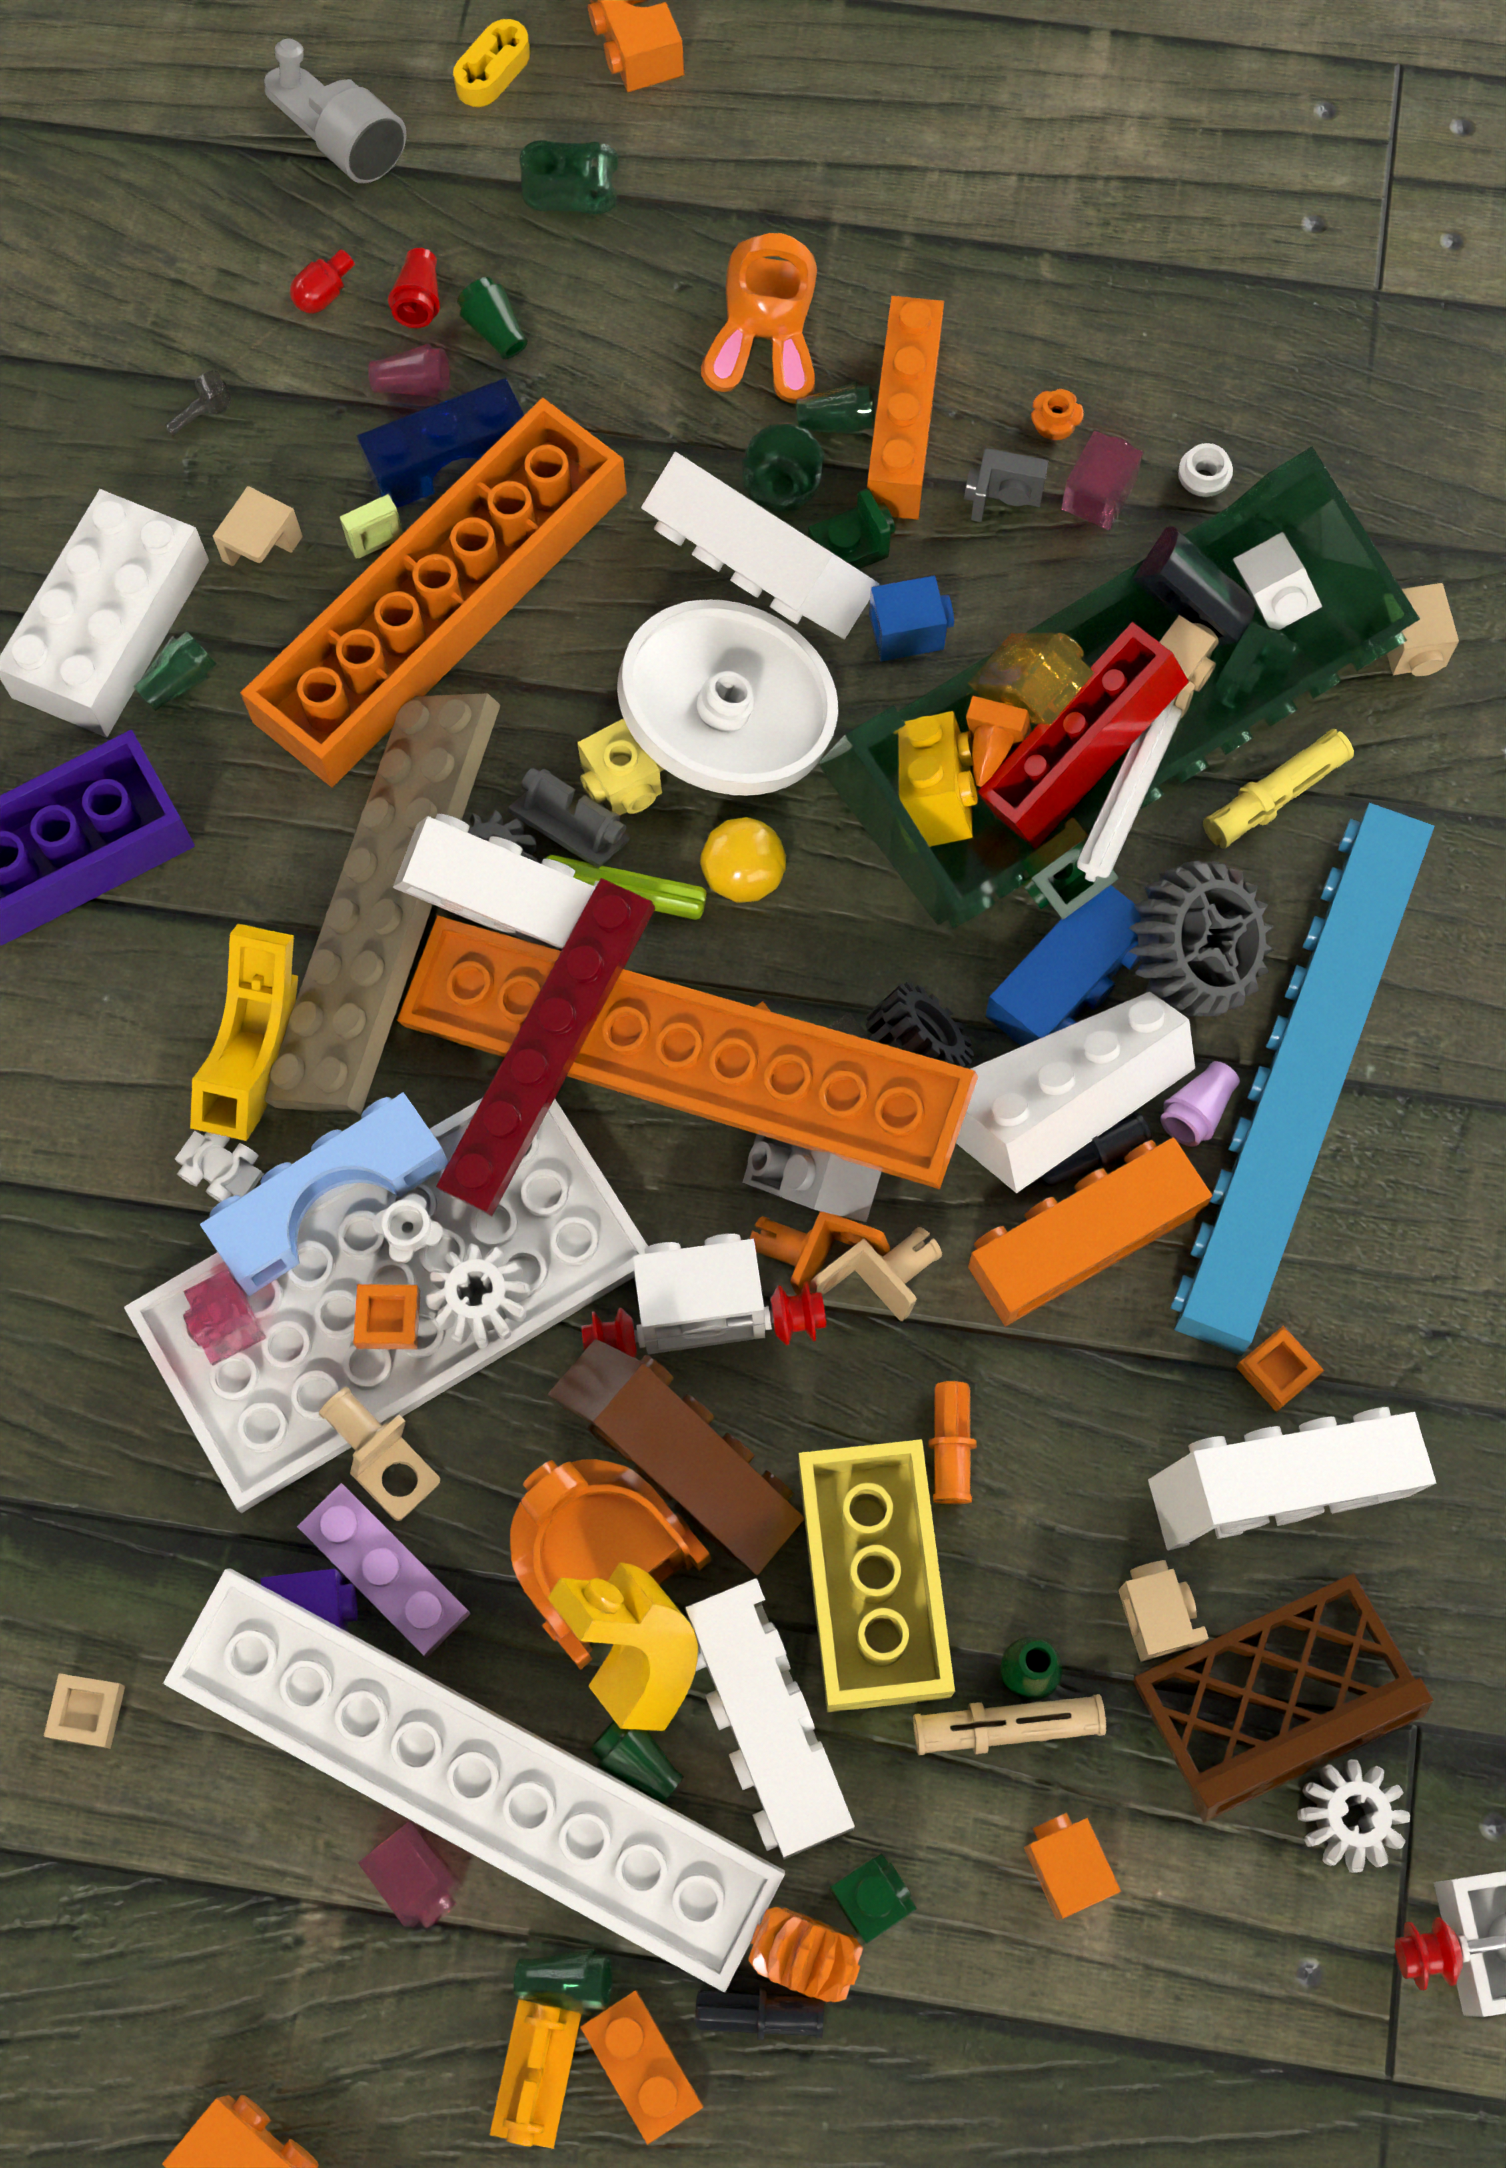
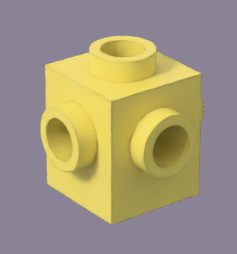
M624 718L577 742L581 767L585 774L580 776L584 789L591 800L598 804L603 802L610 812H616L620 816L626 812L629 814L641 812L648 808L658 795L662 794L660 772L665 769L657 764L640 747L629 731Z

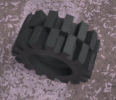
M906 982L904 985L903 983L900 984L866 1016L868 1020L865 1024L866 1030L873 1034L870 1037L871 1041L964 1068L972 1062L971 1059L974 1057V1051L969 1048L972 1045L969 1037L961 1034L965 1030L961 1023L954 1022L950 1017L953 1015L951 1010L947 1006L943 1009L939 1005V999L934 994L928 997L925 988L919 985L914 987L910 982Z

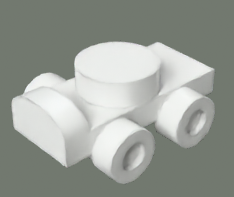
M194 1131L175 1158L176 1162L182 1165L177 1175L197 1187L202 1178L210 1183L206 1190L207 1194L219 1202L235 1195L242 1197L252 1191L264 1175L261 1170L252 1166L259 1157L258 1154L241 1143L231 1153L224 1149L230 1140L229 1137L208 1132L203 1136Z

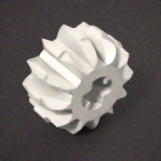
M471 1243L467 1249L468 1260L460 1262L456 1254L453 1252L447 1253L445 1260L451 1270L450 1273L440 1270L431 1271L429 1278L432 1284L439 1288V1290L426 1295V1303L430 1309L440 1310L433 1319L439 1331L453 1327L451 1338L454 1343L462 1345L473 1331L478 1347L486 1348L489 1343L488 1331L495 1329L503 1340L511 1336V1332L505 1322L506 1318L514 1321L525 1320V1309L516 1302L529 1297L530 1290L528 1284L517 1281L523 1272L517 1261L508 1262L503 1265L504 1253L502 1249L494 1247L489 1251L486 1258L482 1260L478 1245ZM484 1286L487 1293L482 1296V1305L472 1306L469 1298L474 1296V1288Z
M1351 1759L1344 1762L1342 1776L1332 1765L1321 1768L1319 1772L1324 1787L1311 1782L1305 1784L1302 1790L1308 1799L1317 1804V1807L1302 1808L1297 1812L1299 1820L1304 1822L1316 1821L1318 1830L1310 1832L1305 1836L1304 1841L1307 1846H1315L1326 1840L1329 1844L1323 1854V1862L1329 1866L1336 1865L1345 1853L1346 1865L1349 1872L1352 1873L1363 1871L1365 1856L1375 1867L1386 1865L1388 1858L1382 1844L1393 1849H1401L1405 1844V1839L1391 1828V1824L1397 1825L1410 1821L1409 1812L1404 1810L1392 1811L1389 1803L1400 1798L1403 1794L1401 1787L1395 1785L1381 1791L1379 1786L1384 1778V1770L1378 1766L1372 1767L1362 1779L1361 1767L1357 1760ZM1360 1804L1365 1815L1358 1820L1359 1826L1347 1828L1341 1817L1349 1811L1348 1806Z

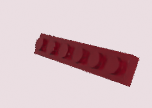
M600 878L436 1185L439 1190L493 1216L655 910L651 900Z

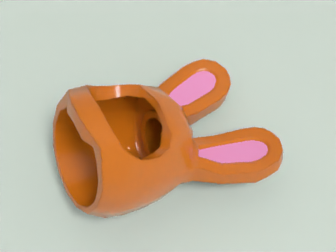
M768 233L739 242L729 257L726 275V323L714 339L701 366V376L706 385L713 390L727 392L737 387L745 371L753 338L762 337L770 340L772 344L773 387L780 399L788 403L798 404L807 401L814 394L815 373L802 332L813 297L817 265L814 255L795 238L782 233ZM778 256L788 261L773 260L763 257Z

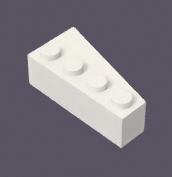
M674 452L641 507L658 519L654 530L679 546L687 538L697 545L692 552L694 557L718 572L726 564L735 570L730 580L758 598L762 590L774 596L775 598L770 607L787 619L798 624L802 616H805L844 640L869 602L871 587L879 586L880 584L677 452Z
M1147 992L971 1068V1070H975L978 1079L956 1144L1014 1192L1018 1193L1091 1142L1092 1138L1098 1137L1195 1069L1189 1019L1153 993Z
M1381 1407L1354 1415V1423L1337 1426L1335 1417H1324L1299 1425L1300 1432L1282 1435L1281 1428L1274 1426L1244 1435L1245 1442L1227 1445L1224 1436L1211 1437L1188 1445L1190 1454L1148 1479L1166 1549L1172 1550L1189 1546V1542L1215 1529L1217 1539L1226 1538L1269 1523L1268 1516H1275L1277 1526L1322 1514L1325 1512L1323 1506L1329 1505L1331 1513L1334 1514L1406 1498L1436 1484L1415 1412L1391 1416L1389 1407Z
M755 1578L685 1608L689 1623L694 1629L697 1638L698 1661L696 1671L707 1667L716 1689L705 1694L712 1715L719 1730L731 1726L740 1749L729 1754L742 1790L754 1786L762 1804L763 1810L753 1814V1818L766 1851L779 1847L784 1860L850 1832L855 1826L824 1747L820 1741H817L813 1730L815 1727L803 1694L797 1682H793L789 1670L791 1668L778 1631L773 1623L768 1621L762 1606V1601L765 1598L758 1580Z

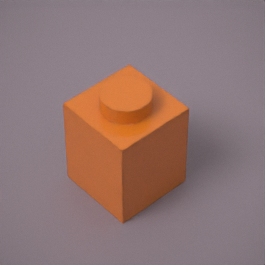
M1065 1813L1032 1828L1038 1841L1025 1846L1024 1849L1056 1920L1066 1918L1121 1892L1088 1818L1072 1824L1068 1814Z

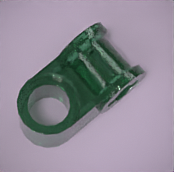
M538 140L527 144L521 151L519 163L522 198L534 210L579 211L589 214H603L615 207L617 193L612 186L613 173L618 167L619 157L611 146L600 142L564 143ZM593 158H597V167L592 166ZM592 190H597V197L595 199L592 198Z

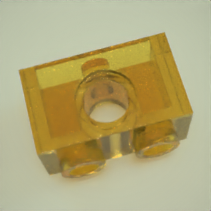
M1011 633L968 684L984 699L1028 710L1030 723L1051 725L1094 672L1081 660L1084 656L1081 647L1063 633Z

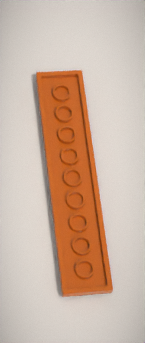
M437 915L397 1021L406 1028L505 1057L561 951ZM625 969L621 972L567 1074L571 1078L805 1149L832 1153L845 1161L940 1189L978 1079L975 1070Z

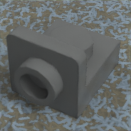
M985 448L981 468L970 467L964 500L973 501L971 520L982 522L987 497L1000 499L1002 502L1012 506L1031 505L1040 507L1049 460Z

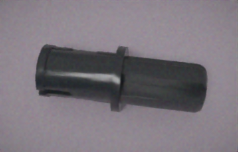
M1134 1113L1122 1119L1098 1137L1092 1138L1091 1142L1043 1174L1040 1178L1046 1186H1055L1092 1169L1099 1170L1104 1168L1107 1171L1109 1164L1124 1158L1136 1147L1153 1139L1150 1128L1140 1113Z
M760 1986L759 1993L725 1991L724 1993L718 1990H701L696 1997L695 2023L696 2027L700 2030L757 2033V2040H764V2034L823 2037L824 2001L815 1997L766 1993V1986Z

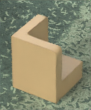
M247 486L213 534L222 561L231 566L236 564L241 555L256 563H261L274 545L292 553L303 537L293 508Z

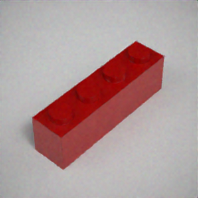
M1132 622L1005 760L992 777L977 791L996 817L1036 849L1189 683L1173 652Z

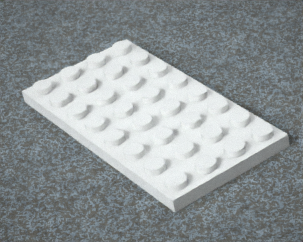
M482 1099L429 1129L441 1145L448 1163ZM554 1099L493 1216L439 1190L436 1185L445 1168L401 1197L373 1184H346L331 1189L320 1196L305 1213L297 1237L300 1264L250 1297L237 1282L217 1252L124 1306L239 1512H245L352 1447L325 1418L323 1419L319 1415L320 1409L326 1402L347 1386L351 1390V1394L381 1425L387 1422L390 1423L396 1416L400 1415L402 1417L635 1277L632 1256L645 1254L644 1249L648 1245L556 1099ZM408 1194H419L427 1202L426 1211L431 1220L438 1222L442 1226L443 1237L436 1246L426 1245L414 1252L409 1262L398 1263L391 1259L389 1255L390 1245L384 1235L375 1232L373 1219L379 1211L386 1210L391 1204L403 1200ZM410 1223L405 1224L402 1228L403 1232H412L413 1225ZM471 1243L478 1245L482 1260L486 1258L489 1251L494 1247L502 1249L504 1253L503 1265L508 1262L517 1261L523 1271L517 1281L528 1284L530 1290L529 1297L516 1302L525 1309V1320L514 1321L506 1318L505 1322L508 1325L511 1336L503 1340L495 1329L488 1331L489 1343L486 1348L478 1347L473 1331L462 1345L454 1343L451 1338L453 1327L439 1331L433 1319L440 1310L430 1309L426 1303V1295L439 1290V1288L432 1284L429 1278L431 1271L440 1270L450 1273L451 1270L445 1260L447 1253L453 1252L457 1255L460 1262L468 1260L467 1249ZM357 1284L418 1285L421 1293L417 1350L356 1348L353 1341ZM484 1286L474 1288V1296L469 1298L472 1306L482 1305V1296L487 1293Z

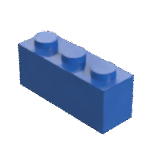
M1110 885L1064 920L1061 919L989 996L985 1017L1022 1047L1077 1023L1074 1019L1087 1005L1093 1010L1097 1009L1115 987L1116 983L1111 980L1123 966L1132 970L1141 961L1140 956L1129 952L1138 945V934L1129 929L1130 926L1141 921V916L1134 907L1136 904Z

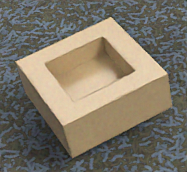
M59 1673L44 1737L111 1749L125 1686L120 1683Z

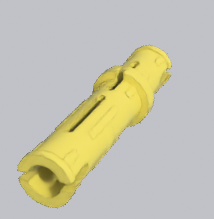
M1331 729L1316 740L1315 743L1305 750L1303 749L1257 783L1253 781L1248 782L1239 789L1236 798L1203 820V827L1209 839L1216 846L1220 844V848L1225 849L1258 824L1266 825L1276 818L1277 811L1283 805L1309 789L1335 768L1353 758L1354 750L1349 739L1341 731L1337 733L1336 729Z

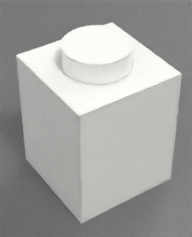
M1283 532L1233 559L1250 596L1254 599L1256 607L1272 634L1322 607L1303 564Z

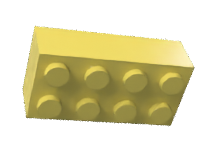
M922 1439L799 1453L798 1468L827 1713L950 1699L955 1692Z

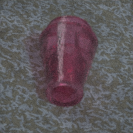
M427 343L382 360L369 362V380L374 393L389 392L436 398L438 392L448 391L450 387L449 363L446 352L442 347L432 348Z

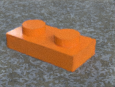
M637 1990L580 2026L647 2145L704 2107Z

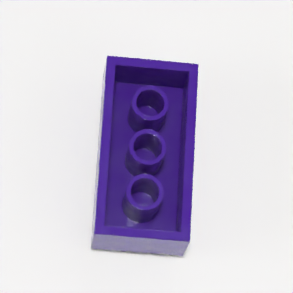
M132 729L0 795V946L195 847L185 825Z

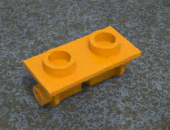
M518 2000L490 2131L491 2136L505 2138L507 2142L531 2147L533 2144L554 2149L582 2012Z

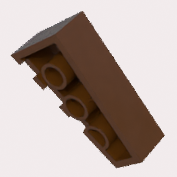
M595 1339L547 1395L564 1410L568 1409L590 1422L591 1424L586 1428L588 1432L628 1463L633 1460L637 1464L632 1469L634 1472L641 1476L664 1498L669 1501L672 1499L676 1500L677 1503L674 1505V1508L729 1558L758 1576L805 1519L788 1502L794 1493L769 1471L766 1470L762 1475L758 1474L749 1465L755 1457L754 1454L743 1443L727 1432L721 1438L709 1426L715 1417L699 1401L689 1394L680 1399L668 1387L674 1380V1377L656 1360L645 1354L639 1361Z

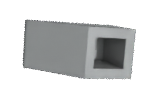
M757 1134L754 1145L749 1153L748 1165L742 1183L814 1210L867 1222L881 1171L845 1161L832 1153L805 1149Z

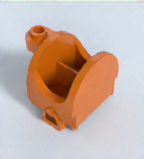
M597 1459L566 1462L558 1467L553 1460H550L536 1469L523 1483L527 1493L518 1505L510 1529L512 1566L524 1592L546 1620L542 1627L554 1642L558 1641L580 1670L593 1660L589 1654L592 1651L591 1642L580 1641L548 1599L560 1577L589 1581L592 1578H599L608 1581L619 1562L639 1567L649 1573L660 1586L682 1566L689 1570L694 1565L698 1570H701L711 1561L710 1553L692 1533L683 1518L678 1513L674 1515L655 1489L636 1472L626 1466Z

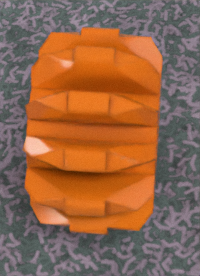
M774 1907L766 1909L761 1925L757 1924L751 1941L753 1947L748 1959L759 1975L769 1978L772 1982L825 2002H838L846 1999L850 1986L855 1984L861 1967L858 1963L863 1947L853 1935L841 1931L840 1928L831 1926L803 1913H797L787 1908Z

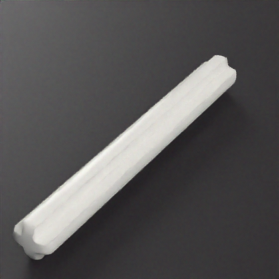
M1175 699L1136 739L1125 757L1077 860L1078 869L1086 873L1085 879L1095 882L1098 877L1107 878L1114 867L1182 716V710L1173 705Z

